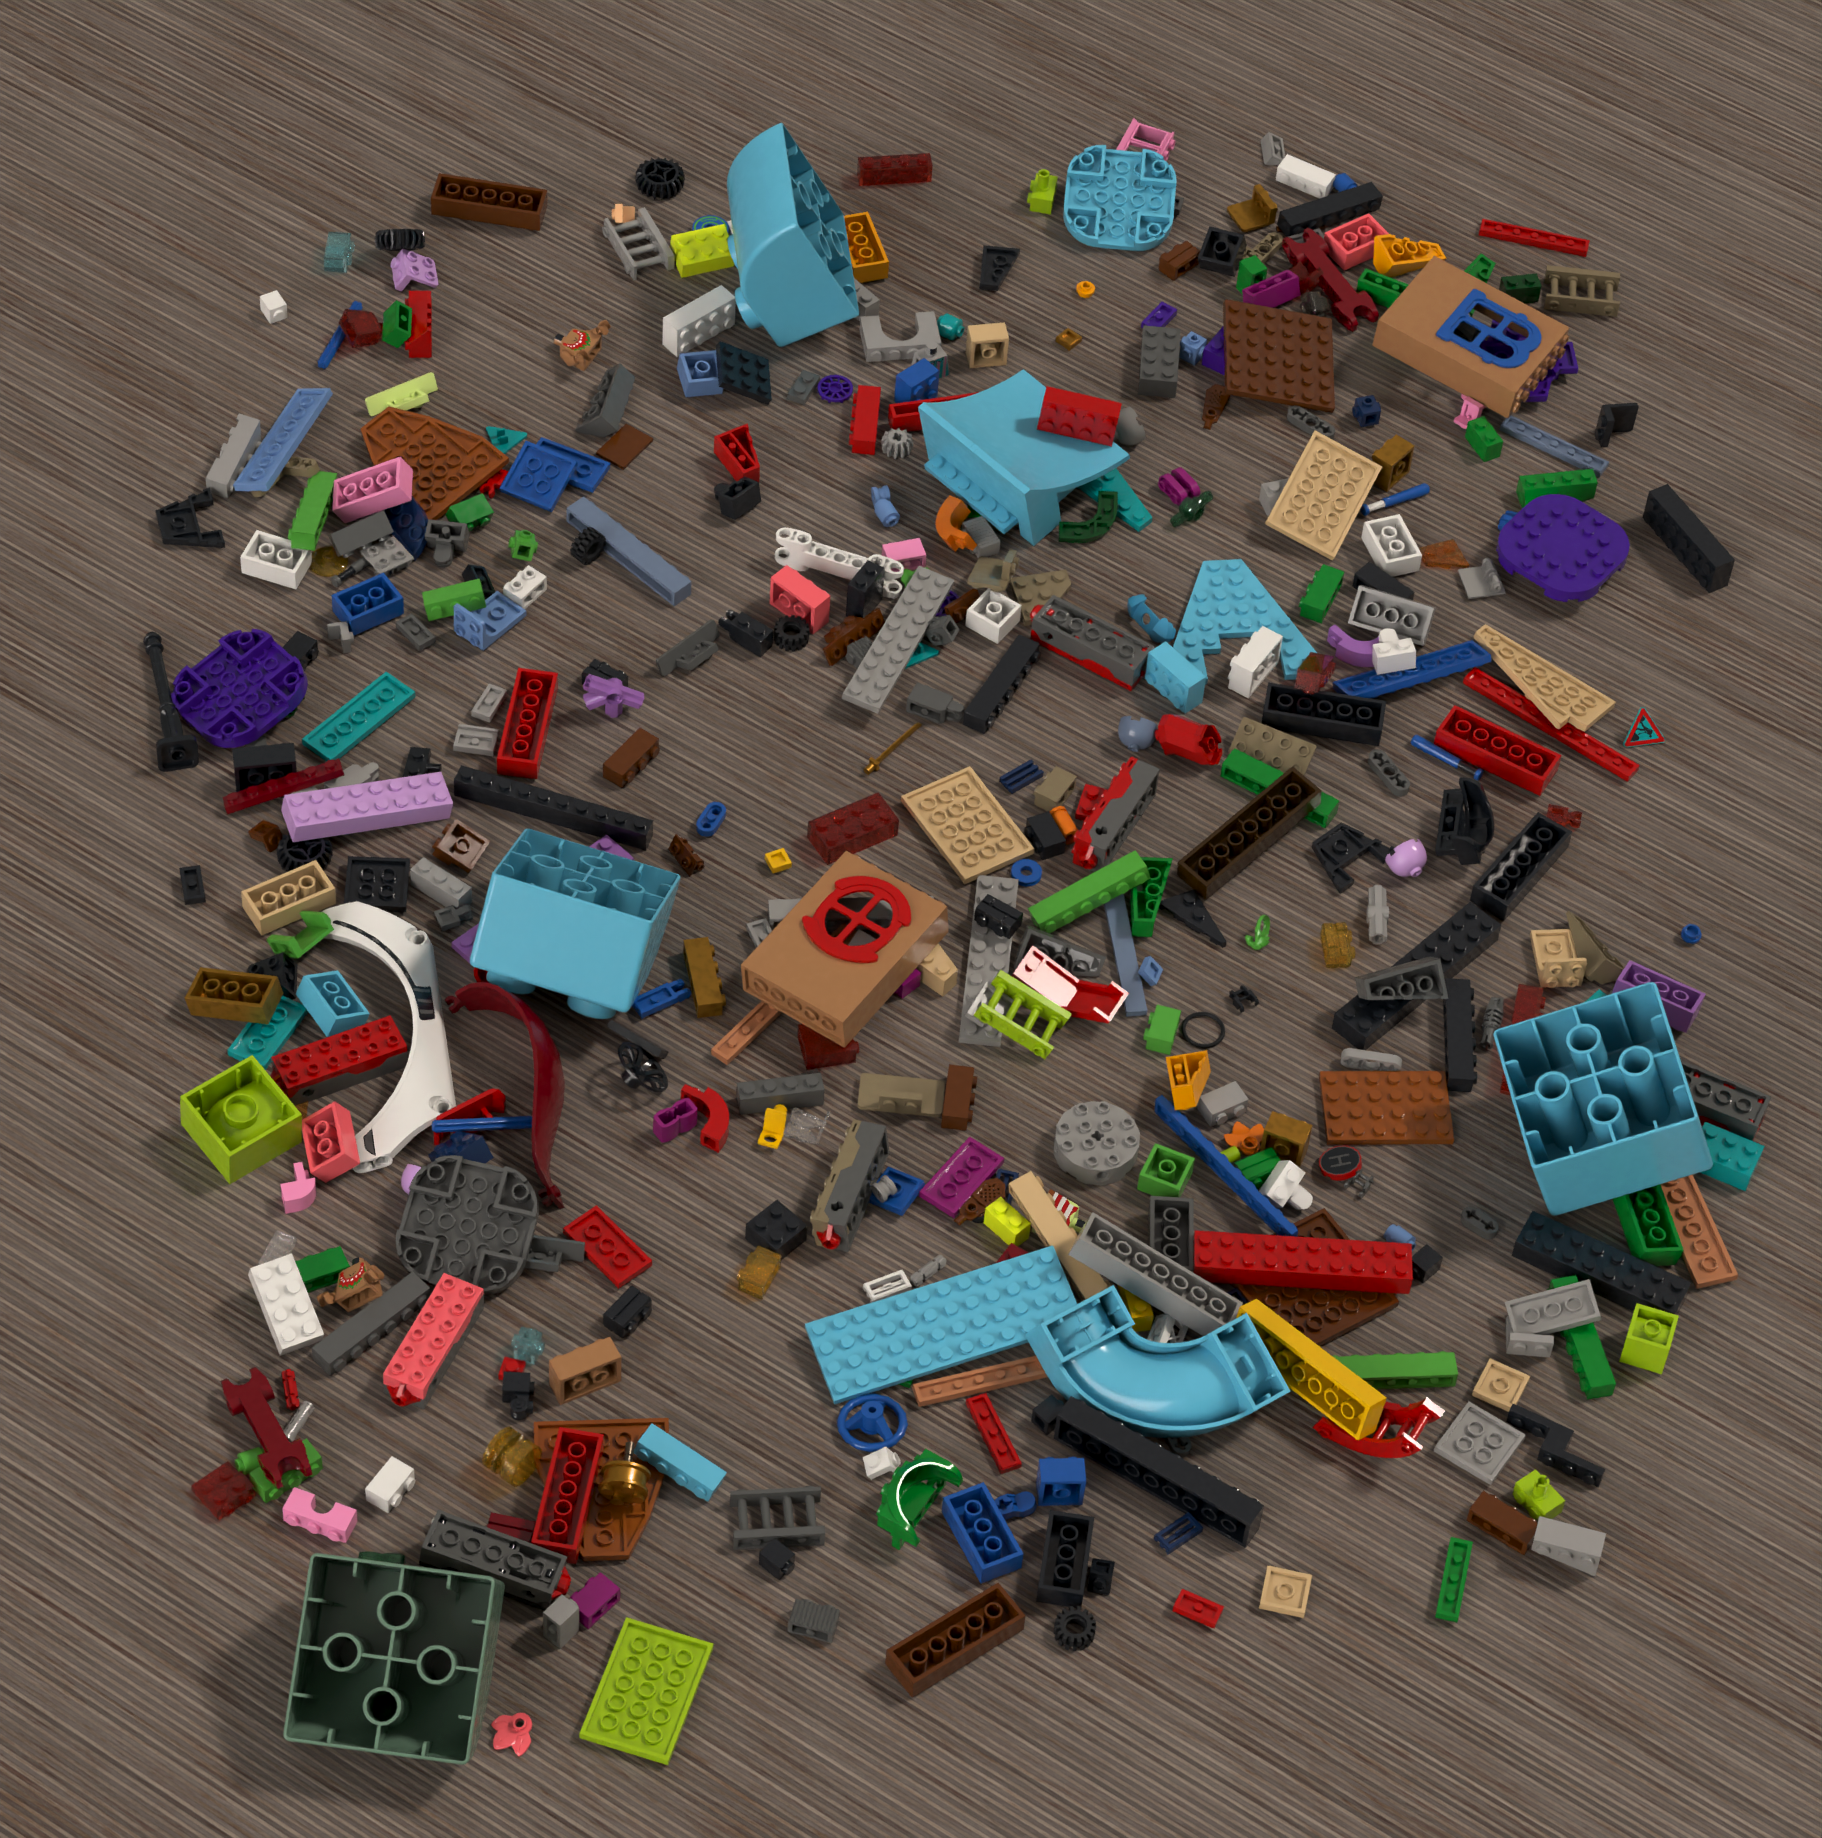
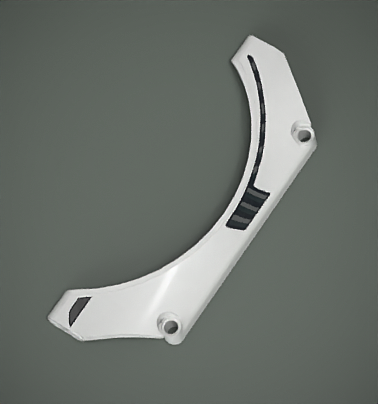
M356 901L322 911L329 916L331 925L334 928L324 938L360 947L388 965L405 987L413 1016L412 1046L403 1075L383 1108L355 1135L360 1164L355 1166L353 1170L357 1173H366L391 1165L393 1158L413 1137L431 1126L432 1121L436 1120L438 1115L456 1107L433 945L424 931H417L415 926L391 913Z

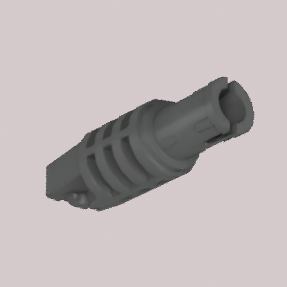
M1491 997L1485 1010L1481 1026L1483 1035L1480 1041V1046L1484 1049L1487 1048V1043L1489 1044L1488 1049L1493 1048L1494 1032L1501 1027L1504 1016L1503 998Z

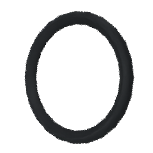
M1196 1012L1188 1015L1181 1026L1182 1035L1185 1040L1199 1048L1214 1047L1225 1036L1223 1022L1217 1016L1208 1012ZM1207 1016L1219 1024L1221 1034L1212 1043H1197L1188 1037L1185 1029L1186 1024L1194 1017Z

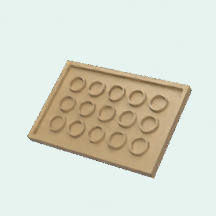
M1314 431L1265 524L1333 561L1382 466L1327 436Z
M970 766L901 796L903 805L964 884L976 880L979 875H987L1034 854L1035 848Z

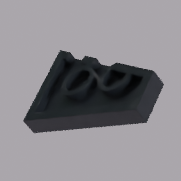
M983 245L979 289L998 291L1018 258L1020 249Z

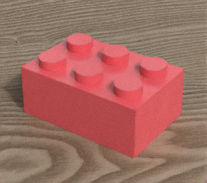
M1368 213L1325 232L1324 241L1329 247V256L1345 271L1374 257L1375 236L1389 233Z
M788 565L771 577L769 604L789 617L795 615V618L800 616L801 620L805 619L806 623L809 624V632L811 634L816 633L829 622L830 595L825 590L817 587L811 580L806 579L797 570L792 569Z
M334 1101L302 1120V1133L309 1169L312 1175L327 1183L360 1164L349 1110Z

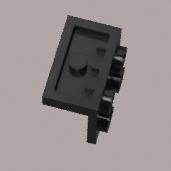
M284 952L249 965L248 973L277 976L283 996L291 1000L297 998L298 965Z

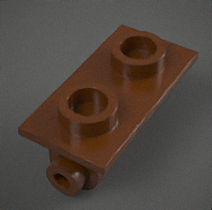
M675 834L668 848L671 854L689 877L694 870H703L705 867L704 861L700 859L697 853L693 854L694 850L687 839L680 838Z

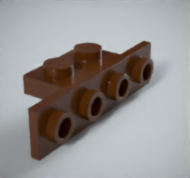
M876 608L864 618L853 615L848 616L838 626L830 629V632L824 636L826 643L830 644L823 648L829 666H833L846 656L849 644L859 639L861 640L865 636L870 638L883 627L885 621L880 608Z

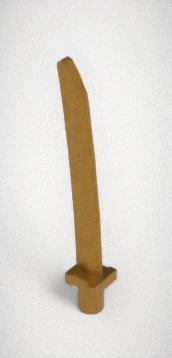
M919 722L914 724L876 760L870 757L869 764L863 769L864 772L869 775L874 770L878 771L880 769L879 764L920 728L922 724Z

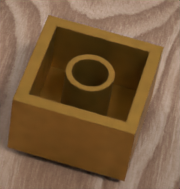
M1396 434L1393 438L1388 439L1383 447L1375 450L1371 457L1372 461L1382 466L1373 484L1388 492L1410 472L1415 445Z
M1272 1111L1263 1132L1260 1151L1272 1147L1281 1161L1290 1160L1300 1168L1308 1150L1313 1125Z

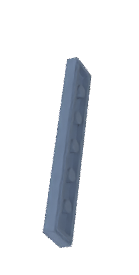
M1512 415L1506 418L1500 425V431L1582 470L1593 469L1595 476L1599 478L1609 465L1608 461Z

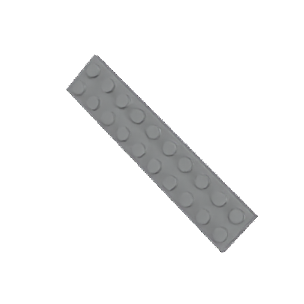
M918 566L843 692V700L879 714L925 635V631L929 626V620L936 616L953 587V579Z
M979 875L977 878L959 1043L1001 1046L1002 1033L988 1024L980 1027L964 1015L985 982L991 984L993 978L1000 970L1008 974L1012 937L1010 939L1004 936L1000 937L988 927H981L974 920L976 907L987 894L1016 908L1019 879Z

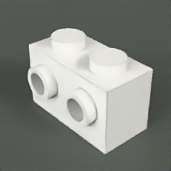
M528 565L523 571H519L513 580L504 585L503 595L523 609H526L547 590V576Z

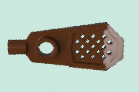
M1215 384L1206 390L1202 420L1205 422L1203 428L1211 430L1212 424L1217 423L1230 398L1229 394H1225V386Z
M998 1178L985 1180L959 1209L960 1215L953 1221L958 1225H961L966 1220L972 1221L985 1213V1208L999 1197L1005 1200V1183ZM973 1207L975 1210L971 1211L968 1208Z

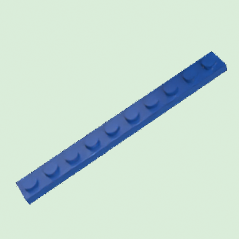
M1163 1095L1155 1098L1154 1112L1277 1235L1298 1237V1229L1295 1224L1290 1223L1284 1217L1281 1210L1276 1209L1269 1199L1262 1195L1255 1185L1248 1181L1242 1175V1172L1235 1168L1228 1158L1221 1154L1214 1144L1208 1141L1201 1131L1188 1121L1184 1114L1175 1110L1174 1104L1171 1101L1167 1100Z

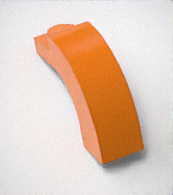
M949 495L937 513L936 530L951 550L956 552L960 547L961 549L967 548L973 551L977 544L968 533L960 530L962 522L971 511L961 499Z

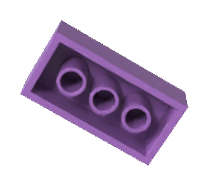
M1629 960L1616 980L1612 994L1648 982H1654L1658 987L1669 1025L1677 1031L1687 1033L1700 1011L1706 994Z

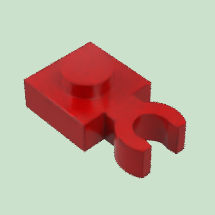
M499 470L481 485L479 489L480 494L489 491V498L492 499L495 496V489L500 488L509 471Z

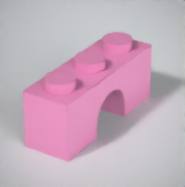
M294 1487L282 1508L283 1521H286L291 1526L305 1528L313 1534L319 1533L327 1536L332 1541L346 1543L357 1523V1510L336 1502L329 1512L317 1513L314 1511L316 1507L315 1494Z

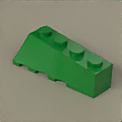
M1593 469L1519 476L1516 493L1522 508L1533 499L1548 494L1567 495L1583 502L1595 497L1598 481Z
M1141 857L1147 865L1150 879L1130 889L1132 936L1152 937L1155 919L1173 858Z

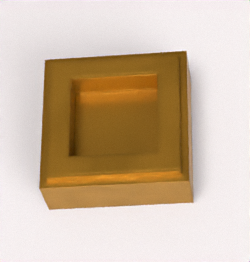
M1067 328L1056 337L1055 342L1070 351L1082 342V336Z

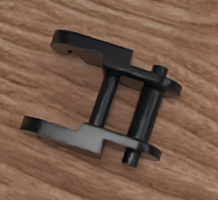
M1241 985L1238 991H1229V997L1232 998L1233 1005L1237 1010L1240 1009L1241 1013L1244 1012V1006L1240 1001L1244 999L1250 1000L1252 1003L1255 1001V1006L1259 1005L1258 998L1251 990H1247L1244 985ZM1242 993L1244 996L1239 998L1237 995Z

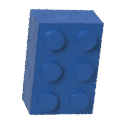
M381 573L333 594L332 611L341 622L347 621L349 632H353L354 636L404 614V600L388 577Z

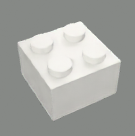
M988 588L967 609L965 626L998 644L1020 621L1022 605Z

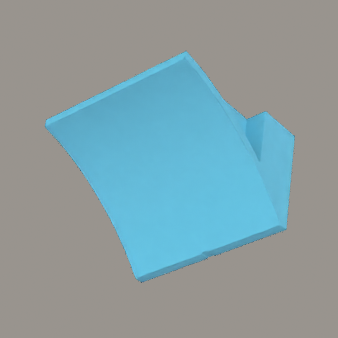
M1024 369L991 388L964 398L945 402H923L918 406L929 459L924 464L925 469L1003 534L1018 523L1020 535L1033 546L1059 525V521H1061L1059 502L1076 487L1107 474L1130 459V455L1115 442H1113L1111 447L1037 430L1046 387Z

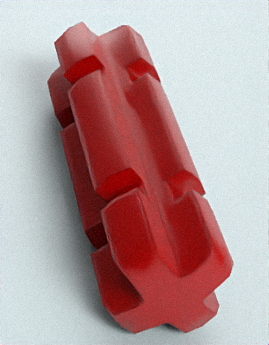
M286 1369V1371L281 1373L286 1407L294 1411L300 1406L296 1381H294L295 1374L291 1369Z

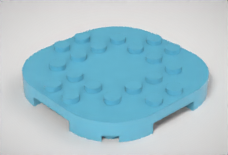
M1095 145L1085 148L1084 152L1074 156L1067 171L1063 218L1067 230L1079 242L1092 247L1144 251L1158 246L1168 237L1173 224L1177 179L1172 165H1169L1161 154L1148 149H1143L1142 152L1106 149V145Z

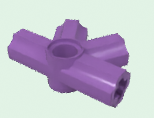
M589 674L583 684V689L588 691V693L583 695L586 707L592 710L605 704V714L609 715L610 718H618L622 714L623 704L639 709L644 700V693L623 686L622 681L617 678L606 680Z

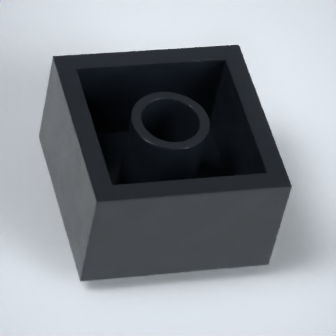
M1209 226L1197 258L1200 268L1235 277L1247 246L1245 236Z
M775 1200L746 1223L745 1239L776 1265L807 1240L808 1225L780 1201Z

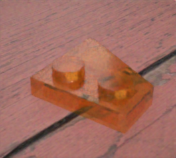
M1454 539L1419 548L1422 554V561L1426 567L1450 569L1451 566L1462 567V569L1469 568L1467 560Z

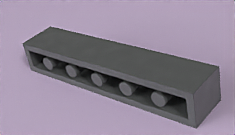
M411 1272L383 1293L382 1296L375 1299L312 1347L313 1361L329 1376L341 1371L348 1362L358 1358L369 1346H374L381 1337L391 1333L398 1324L408 1320L414 1312L423 1308L430 1297V1287L414 1272Z

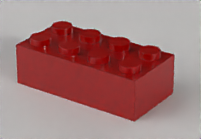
M1046 386L1037 430L1112 447L1122 403Z

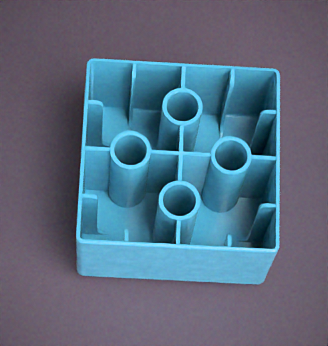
M1648 982L1495 1030V1043L1530 1164L1551 1215L1564 1214L1712 1168L1711 1154L1659 990L1654 982Z

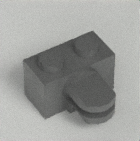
M428 519L425 533L428 548H435L433 558L436 565L442 568L448 567L452 563L454 551L466 552L470 536L466 523Z

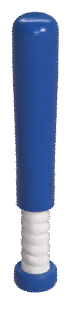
M1423 483L1382 498L1375 503L1369 505L1362 504L1360 508L1361 513L1366 516L1371 511L1387 508L1427 495L1430 492V487L1428 484Z

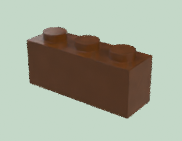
M639 728L603 763V777L621 788L627 783H631L635 775L640 770H644L647 763L659 754V738Z
M949 1064L941 1128L966 1131L967 1122L972 1123L973 1110H969V1107L974 1106L975 1093H971L972 1088L976 1089L978 1077L973 1076L974 1067Z
M1484 1490L1469 1509L1466 1520L1522 1555H1525L1532 1546L1538 1524L1533 1518L1525 1516L1515 1507L1505 1504L1495 1495L1489 1494Z

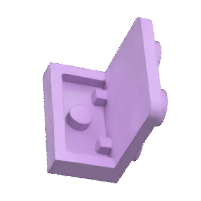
M402 249L392 259L391 268L395 290L402 292L410 280L434 288L438 286L435 262L431 258Z

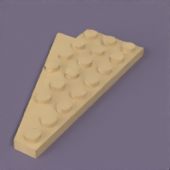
M1485 624L1475 632L1473 638L1477 643L1491 654V658L1524 692L1525 697L1531 700L1557 729H1560L1569 722L1577 729L1585 732L1614 708L1616 701Z

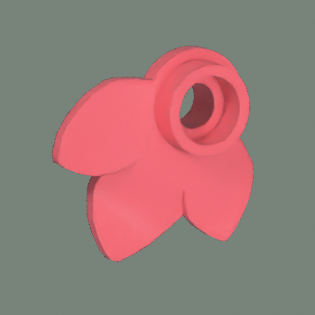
M517 1713L513 1716L501 1715L492 1722L491 1726L497 1731L493 1738L495 1750L512 1746L519 1757L527 1751L531 1744L529 1732L532 1729V1720L529 1715L525 1713ZM518 1721H524L522 1727L516 1726Z

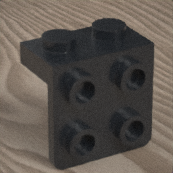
M1637 403L1602 405L1595 429V439L1599 441L1600 447H1608L1611 433L1633 430L1639 408Z

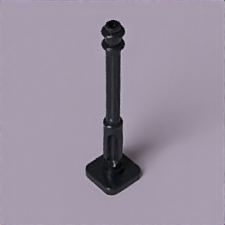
M149 632L144 637L143 643L146 646V654L150 656L160 702V722L164 738L156 743L158 768L163 772L194 768L199 763L197 740L193 735H183L176 705L172 702L162 656L164 650L161 644L162 638L156 632Z

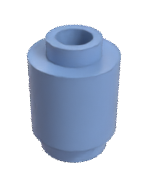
M880 499L875 503V514L883 526H895L900 519V515L891 501Z
M1392 1224L1384 1233L1383 1237L1386 1239V1242L1411 1243L1412 1251L1416 1247V1238L1399 1225Z

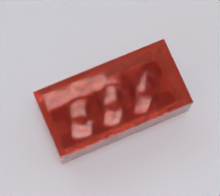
M877 792L808 821L807 838L825 863L829 865L836 862L845 851L855 854L897 836L899 819L880 793Z

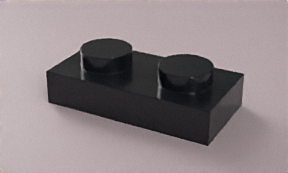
M200 865L179 868L185 905L206 902Z

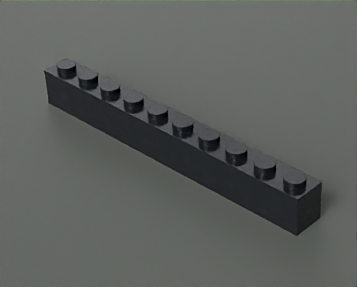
M462 765L454 778V796L600 838L608 835L617 843L645 851L653 837V820Z

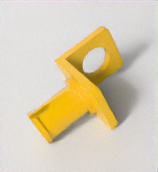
M778 1104L774 1109H766L763 1130L757 1144L778 1149L784 1136L787 1108L784 1105ZM773 1137L776 1141L768 1142L764 1138Z

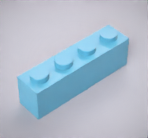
M651 1423L639 1439L633 1452L639 1459L648 1462L660 1473L668 1475L677 1484L686 1487L698 1498L704 1499L709 1502L722 1484L727 1473L653 1423Z

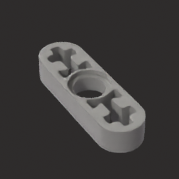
M1353 1048L1344 1049L1341 1053V1064L1347 1068L1366 1071H1401L1402 1059L1397 1055Z

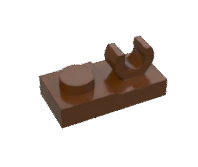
M972 589L944 607L946 615H950L955 623L966 618L967 609L980 597L978 590Z

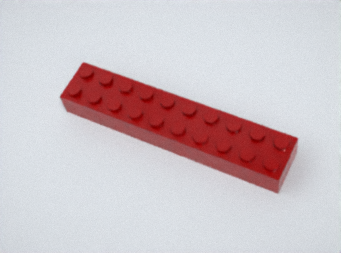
M1195 1230L1193 1240V1273L1208 1282L1409 1294L1413 1281L1412 1244Z

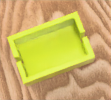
M724 224L671 235L670 249L675 255L674 261H676L681 278L734 266L728 248L727 239L729 235Z

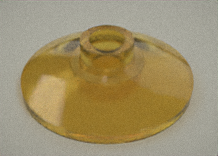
M333 546L320 547L311 553L312 563L310 569L317 575L332 577L339 575L347 568L348 557L344 558L343 555L337 556Z

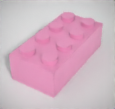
M401 457L334 480L332 511L344 523H348L411 501L413 469Z

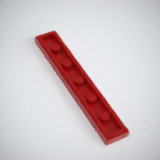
M1482 219L1479 236L1583 257L1587 256L1590 240L1487 219Z

